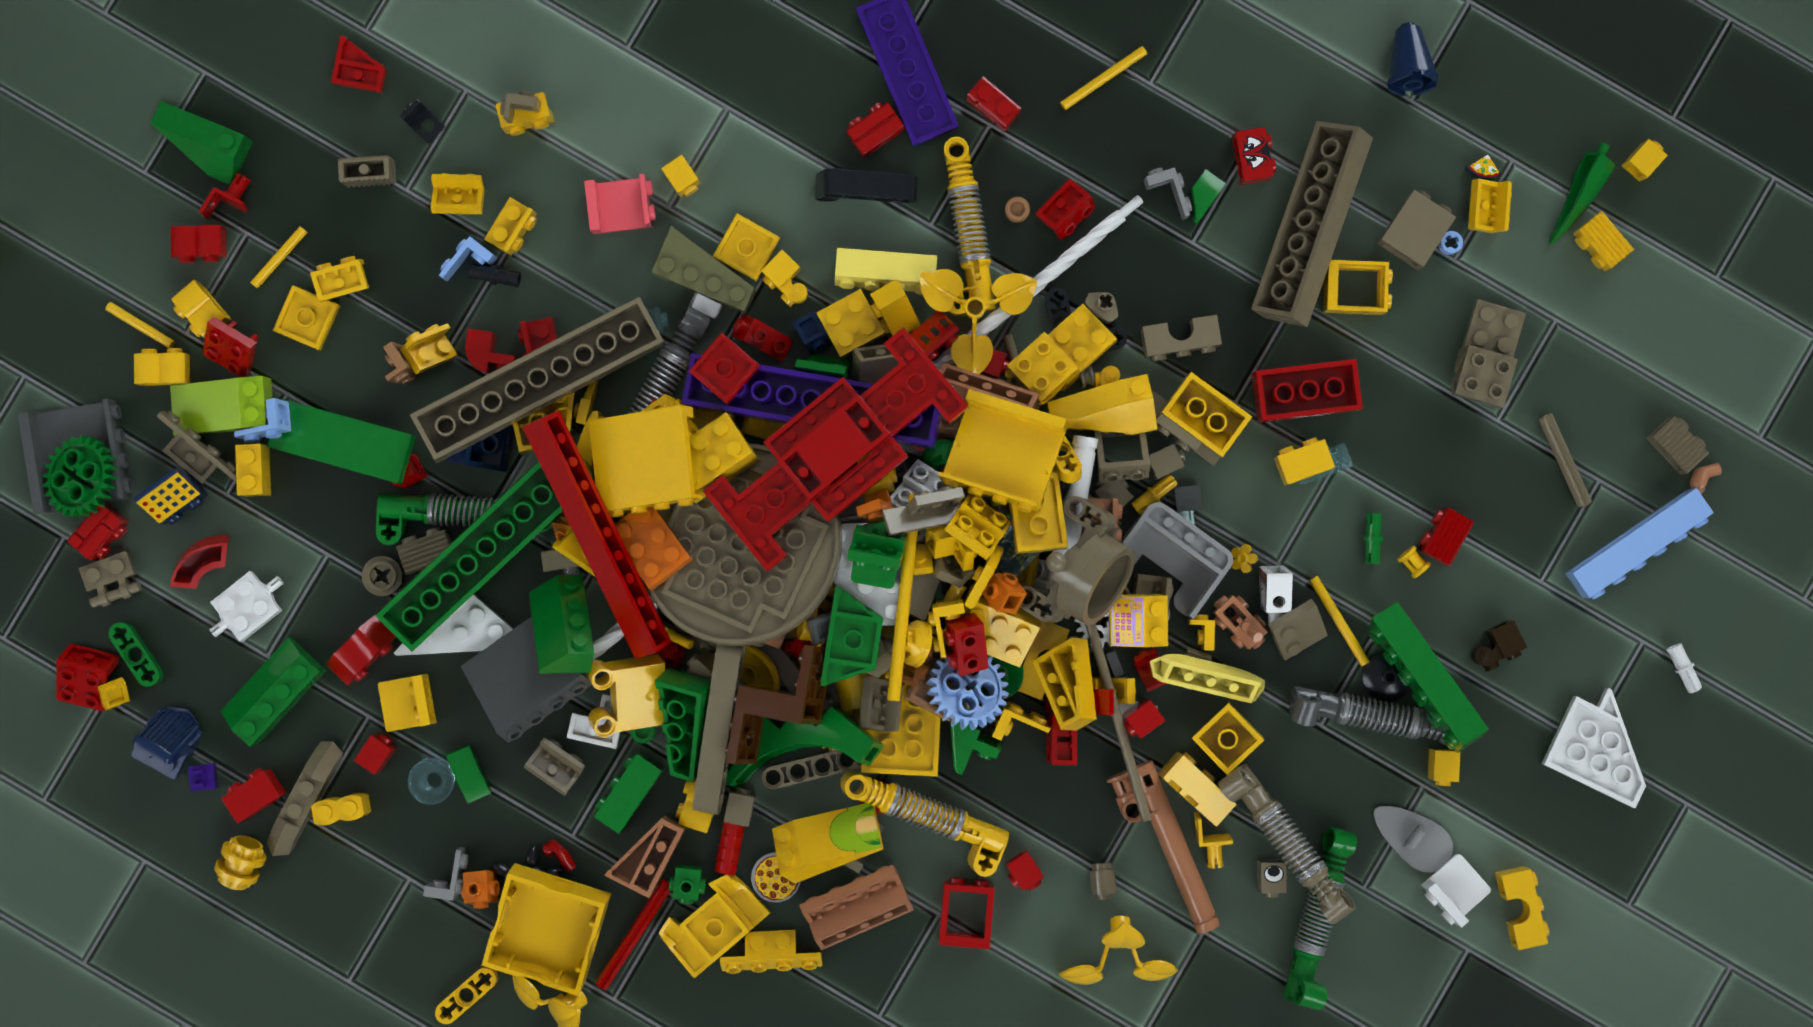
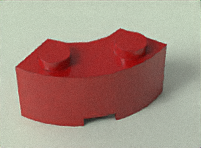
M229 535L206 537L188 547L175 565L170 587L196 589L199 580L206 572L215 568H225Z
M374 615L361 625L344 645L333 653L327 666L347 686L354 680L360 682L369 673L367 669L379 656L384 657L393 649L394 646L391 643L396 636Z

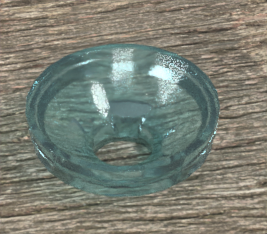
M428 758L418 762L413 766L408 776V787L412 796L419 802L428 805L444 801L450 796L455 785V777L451 767L444 761L436 758ZM437 773L440 775L441 784L438 787H431L428 784L427 778L429 774Z

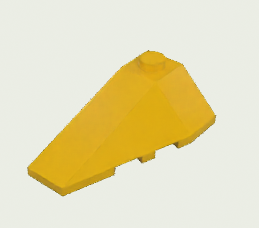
M1148 374L1121 379L1047 402L1049 414L1067 419V429L1098 430L1104 433L1118 432L1125 435H1136L1157 430L1154 399Z

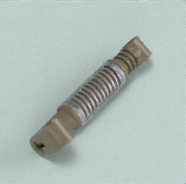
M1247 764L1238 766L1218 782L1220 790L1227 799L1232 802L1240 799L1243 800L1253 814L1252 819L1257 826L1261 825L1263 827L1260 831L1265 830L1264 836L1269 835L1267 840L1272 839L1271 845H1276L1274 850L1279 849L1278 854H1283L1281 859L1286 858L1285 864L1289 863L1290 866L1288 868L1294 869L1292 873L1300 871L1295 878H1299L1298 881H1300L1299 883L1303 887H1307L1309 890L1313 889L1311 893L1312 895H1317L1316 900H1321L1319 908L1330 923L1336 924L1356 909L1351 897L1343 889L1339 888L1337 890L1335 888L1338 886L1336 883H1331L1333 879H1328L1327 865L1324 864V861L1317 862L1320 859V856H1315L1317 851H1311L1313 847H1308L1310 842H1305L1306 837H1301L1303 833H1298L1299 828H1294L1296 823L1291 824L1292 818H1287L1289 814H1284L1285 809H1281V803L1270 796Z

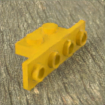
M795 930L748 932L745 935V956L720 957V965L722 971L730 974L740 973L741 970H751L757 973L764 972L766 969L789 971L792 968H802L804 970H813L822 966L821 952L796 954Z

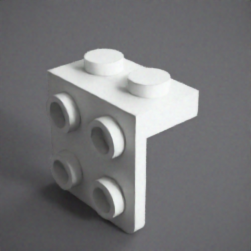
M1455 854L1421 884L1427 892L1424 896L1433 906L1438 904L1444 911L1441 913L1443 918L1451 926L1455 923L1461 928L1469 922L1465 915L1491 892L1488 884L1460 854Z

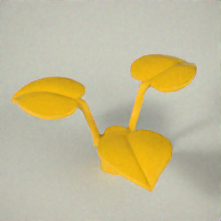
M939 269L920 274L921 292L931 308L939 312H948L952 309L954 302L965 305V313L972 319L971 336L968 334L958 336V339L951 346V356L958 368L977 374L982 373L986 369L993 355V345L990 338L986 335L976 336L977 319L984 315L985 306L999 302L1003 312L1011 315L1020 314L1030 306L1038 284L1036 279L1024 274H1005L997 278L992 285V292L997 297L996 299L983 301L979 297H971L965 300L958 298L963 292V282L956 272L948 269Z
M1114 916L1110 919V932L1102 937V943L1105 947L1099 965L1097 967L1092 965L1075 966L1059 972L1058 976L1072 983L1082 985L1101 981L1103 979L1101 971L1103 970L1109 948L1131 949L1137 966L1133 970V974L1143 980L1158 981L1169 978L1178 972V968L1176 969L1173 964L1162 960L1142 963L1139 960L1136 949L1145 945V938L1130 925L1129 917Z
M512 975L517 996L527 1007L535 1010L538 1008V1005L548 1004L549 1011L555 1018V1021H557L558 1027H579L580 1009L588 1003L582 991L579 996L570 993L564 996L560 993L556 997L542 1000L540 999L539 992L525 977Z

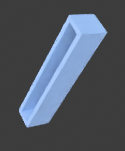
M1697 488L1687 489L1565 574L1582 598L1596 599L1606 592L1604 588L1611 583L1616 585L1626 578L1625 574L1632 569L1636 571L1647 564L1646 559L1652 555L1657 557L1664 553L1669 543L1672 541L1677 543L1687 537L1688 530L1693 527L1697 529L1709 521L1707 517L1714 512Z

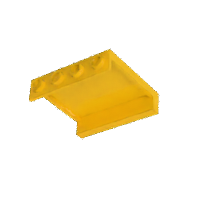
M676 405L589 421L595 485L611 517L624 516L623 511L630 510L631 514L645 513L649 507H654V510L670 509V504L678 503V506L693 505V500L702 499V495L695 494L687 423V418L694 417L693 407Z

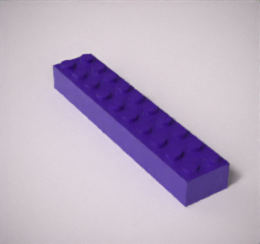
M691 353L682 404L701 410L719 413L727 412L731 415L786 424L841 378L761 365L727 405L689 372L691 367L702 356ZM846 379L859 396L874 385L872 383ZM932 405L893 438L900 444L935 450L942 415Z

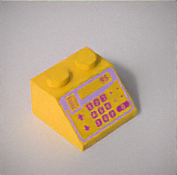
M1156 593L1121 595L1109 611V646H1168V595Z

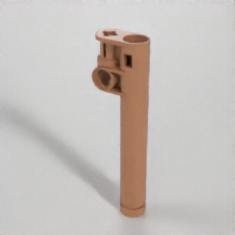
M1152 760L1138 764L1136 766L1151 814V824L1191 920L1194 922L1197 934H1203L1214 930L1221 925L1217 915H1215V909ZM1127 769L1108 777L1106 781L1107 783H1112L1117 795L1116 802L1121 815L1129 822L1141 821L1139 810L1134 816L1126 814V807L1129 804H1137ZM1148 775L1151 783L1145 784L1143 777Z

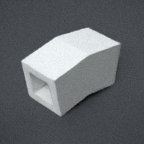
M694 293L689 304L690 307L714 320L717 319L723 307L721 304L699 293Z

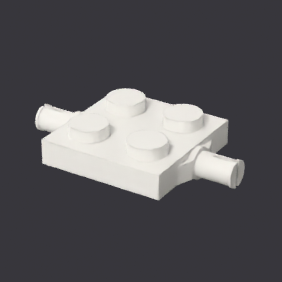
M249 571L213 599L210 603L219 613L221 621L209 629L210 632H213L212 635L218 637L223 631L229 629L240 642H244L282 612L273 595V592L284 584L281 581L282 579L276 576L266 585L258 579L254 572Z

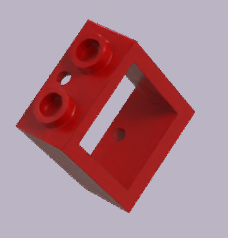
M950 877L949 881H944L939 945L990 949L994 885H989L990 881L975 879L974 883H966L964 878ZM950 891L987 894L984 935L947 931Z

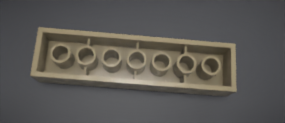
M1316 121L1251 310L1262 317L1308 327L1373 137L1362 128Z

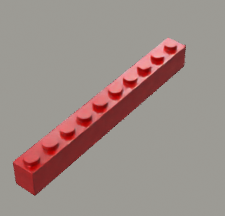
M557 410L523 426L522 428L635 659L658 652L672 641L560 411Z

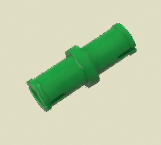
M1366 513V535H1363V541H1365L1364 563L1381 564V541L1384 539V536H1381V513Z

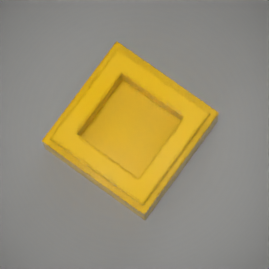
M122 677L97 686L101 703L105 710L130 701L126 682Z

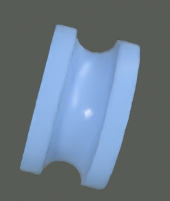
M1455 231L1446 232L1438 244L1439 250L1446 255L1458 252L1463 245L1462 236ZM1446 237L1449 240L1452 238L1455 239V249L1452 246L1448 248L1446 247Z

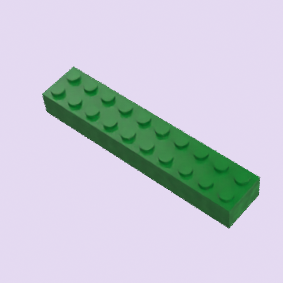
M583 458L593 481H595L594 468ZM539 461L376 614V617L411 652L563 511Z

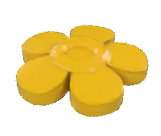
M1243 544L1241 548L1235 547L1232 549V556L1236 558L1232 564L1234 570L1241 568L1243 573H1249L1252 570L1251 564H1255L1258 557L1256 554L1251 553L1252 548L1250 545Z

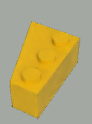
M1072 637L1033 660L1061 730L1077 731L1096 720L1088 639Z
M1176 752L1158 772V775L1217 827L1237 804L1225 797L1220 788L1213 783L1215 778L1204 769L1201 772L1195 766L1197 761L1185 752L1182 755Z

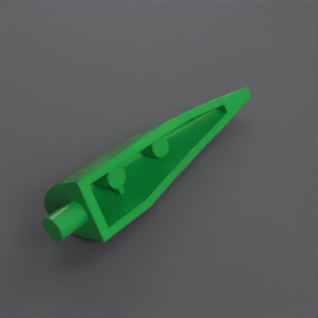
M1601 142L1596 152L1586 151L1574 173L1567 199L1549 239V244L1555 243L1581 217L1615 169V164L1605 156L1610 148L1608 144Z

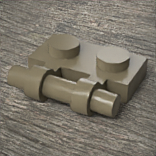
M123 551L78 568L86 591L91 592L97 589L98 596L89 599L92 608L101 605L103 607L111 605L114 600L122 597L124 599L133 596V593L142 590L138 581L131 584L129 582V577L137 575L129 551ZM118 582L119 588L109 592L107 585Z

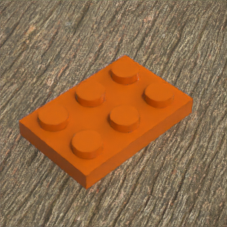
M654 507L647 508L645 513L631 514L630 512L615 523L640 577L651 591L693 560L658 510H654Z

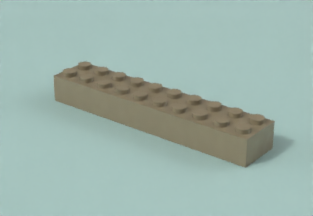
M637 297L410 414L434 461L439 463L662 347L664 341L641 298Z

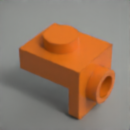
M883 489L866 495L864 497L865 504L857 506L856 510L858 517L864 518L869 522L882 520V511L893 508L889 491Z

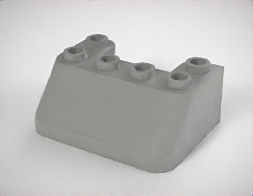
M1161 502L1150 504L1121 540L1122 544L1135 552V564L1143 554L1182 582V585L1173 597V604L1180 613L1191 619L1195 618L1233 564L1232 553L1227 548Z

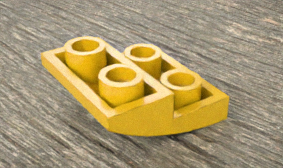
M968 494L944 530L987 560L1012 522L1004 514L987 505L982 498Z

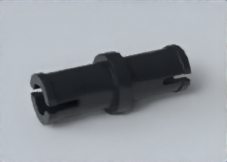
M471 263L468 270V278L488 281L491 285L504 284L518 288L521 283V272L500 269L498 265L489 267Z

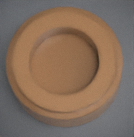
M1022 197L1011 198L1005 206L1006 217L1014 223L1026 220L1030 212L1029 203Z

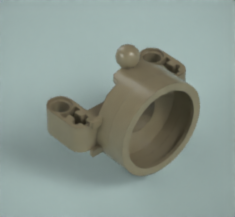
M1072 496L1066 500L1064 512L1070 519L1084 526L1085 530L1077 544L1068 549L1064 555L1054 552L1047 557V568L1054 572L1053 579L1056 581L1050 593L1048 594L1037 587L1022 586L1027 594L1032 592L1033 599L1028 604L1025 597L1020 608L1044 622L1055 623L1061 621L1063 617L1069 619L1070 616H1073L1086 625H1093L1111 610L1123 593L1134 568L1135 552L1114 539L1119 530L1114 528L1115 518L1109 511L1088 499ZM1082 503L1083 510L1077 515L1076 506ZM1091 517H1100V520L1103 521L1102 524L1100 525L1098 521L1092 519ZM1041 606H1050L1052 614L1050 615L1051 612L1046 608H1042Z

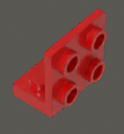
M70 643L57 659L56 699L104 712L105 709L102 706L97 686L108 683V676L119 664V655Z

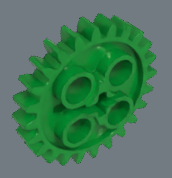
M81 435L78 438L70 437V442L62 441L63 448L55 447L56 456L49 455L52 462L51 464L44 465L49 469V472L42 474V477L48 478V482L44 483L42 487L49 488L45 493V497L51 498L49 505L56 506L55 511L62 512V515L70 517H89L90 512L98 513L97 506L105 507L104 498H112L108 491L109 489H116L111 482L118 479L117 476L112 475V472L117 470L118 467L111 465L116 458L109 456L111 449L104 447V442Z

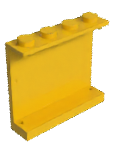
M968 389L965 399L969 409L964 412L943 473L939 472L938 474L940 480L943 481V485L952 486L953 489L958 488V486L968 489L967 493L973 496L982 497L984 494L992 497V501L1002 505H1006L1009 502L1016 504V508L1021 511L1030 513L1031 510L1039 512L1068 428L1067 419Z

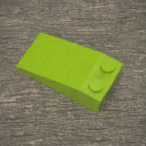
M265 376L240 377L170 386L172 413L181 419L179 424L185 429L191 428L198 434L240 431L268 425L265 411L267 409L266 400L273 398L271 378Z

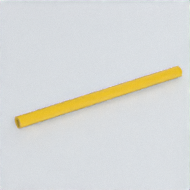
M909 494L908 503L912 500L914 494ZM918 530L907 532L906 547L901 563L887 694L888 701L900 702Z

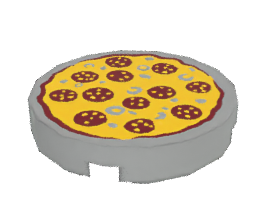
M776 851L764 854L756 861L752 869L751 882L755 892L769 902L779 903L790 899L797 892L801 881L794 884L780 875Z

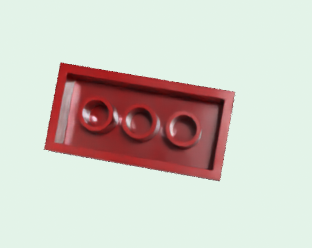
M1357 359L1258 370L1251 374L1257 423L1355 412L1363 409Z

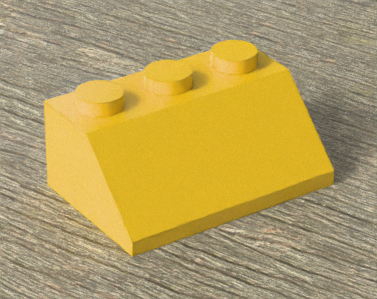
M1192 372L1185 377L1161 412L1222 458L1252 418L1250 414Z

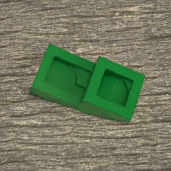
M470 744L446 754L449 765L467 803L491 794V788L480 769L481 764Z

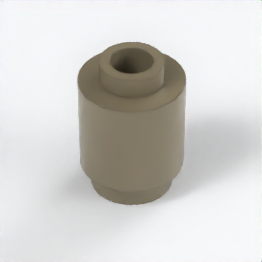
M1112 863L1091 864L1090 882L1092 895H1097V900L1112 899V894L1117 893L1115 869H1112Z

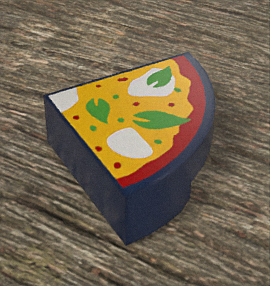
M1489 154L1465 168L1470 175L1481 179L1491 180L1501 175Z

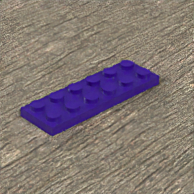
M873 0L857 7V15L912 146L915 147L958 129L959 124L907 1Z

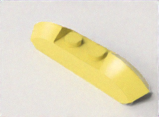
M1166 654L1150 661L1153 677L1160 682L1238 701L1253 703L1265 688V680L1248 671L1182 654Z

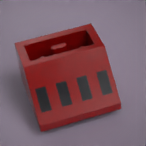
M937 311L910 333V336L933 362L939 357L938 352L942 348L947 350L958 339L957 336L960 329L943 312Z

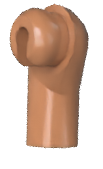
M1714 463L1695 469L1690 479L1689 485L1691 489L1697 488L1702 494L1705 491L1708 479L1722 474L1720 464Z

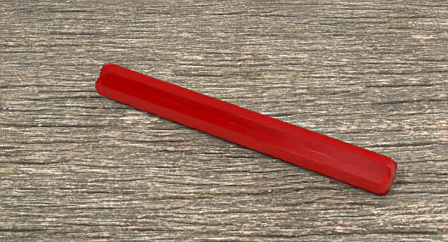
M661 880L596 980L595 984L599 988L607 990L669 895L668 880Z

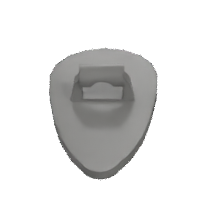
M1378 806L1374 809L1373 816L1380 833L1397 854L1411 867L1421 872L1433 873L1451 858L1453 842L1450 834L1442 826L1428 818L1400 807Z

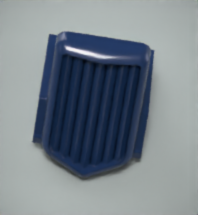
M178 707L159 708L134 738L132 743L134 749L131 756L175 780L179 778L188 757L194 753L203 732L199 730L200 725L189 709Z

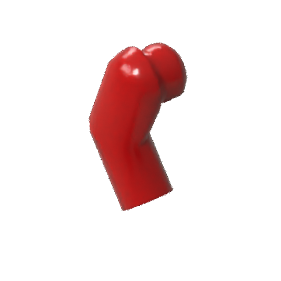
M549 840V843L543 845L542 849L545 855L551 857L555 854L566 872L576 867V863L568 850L558 841Z

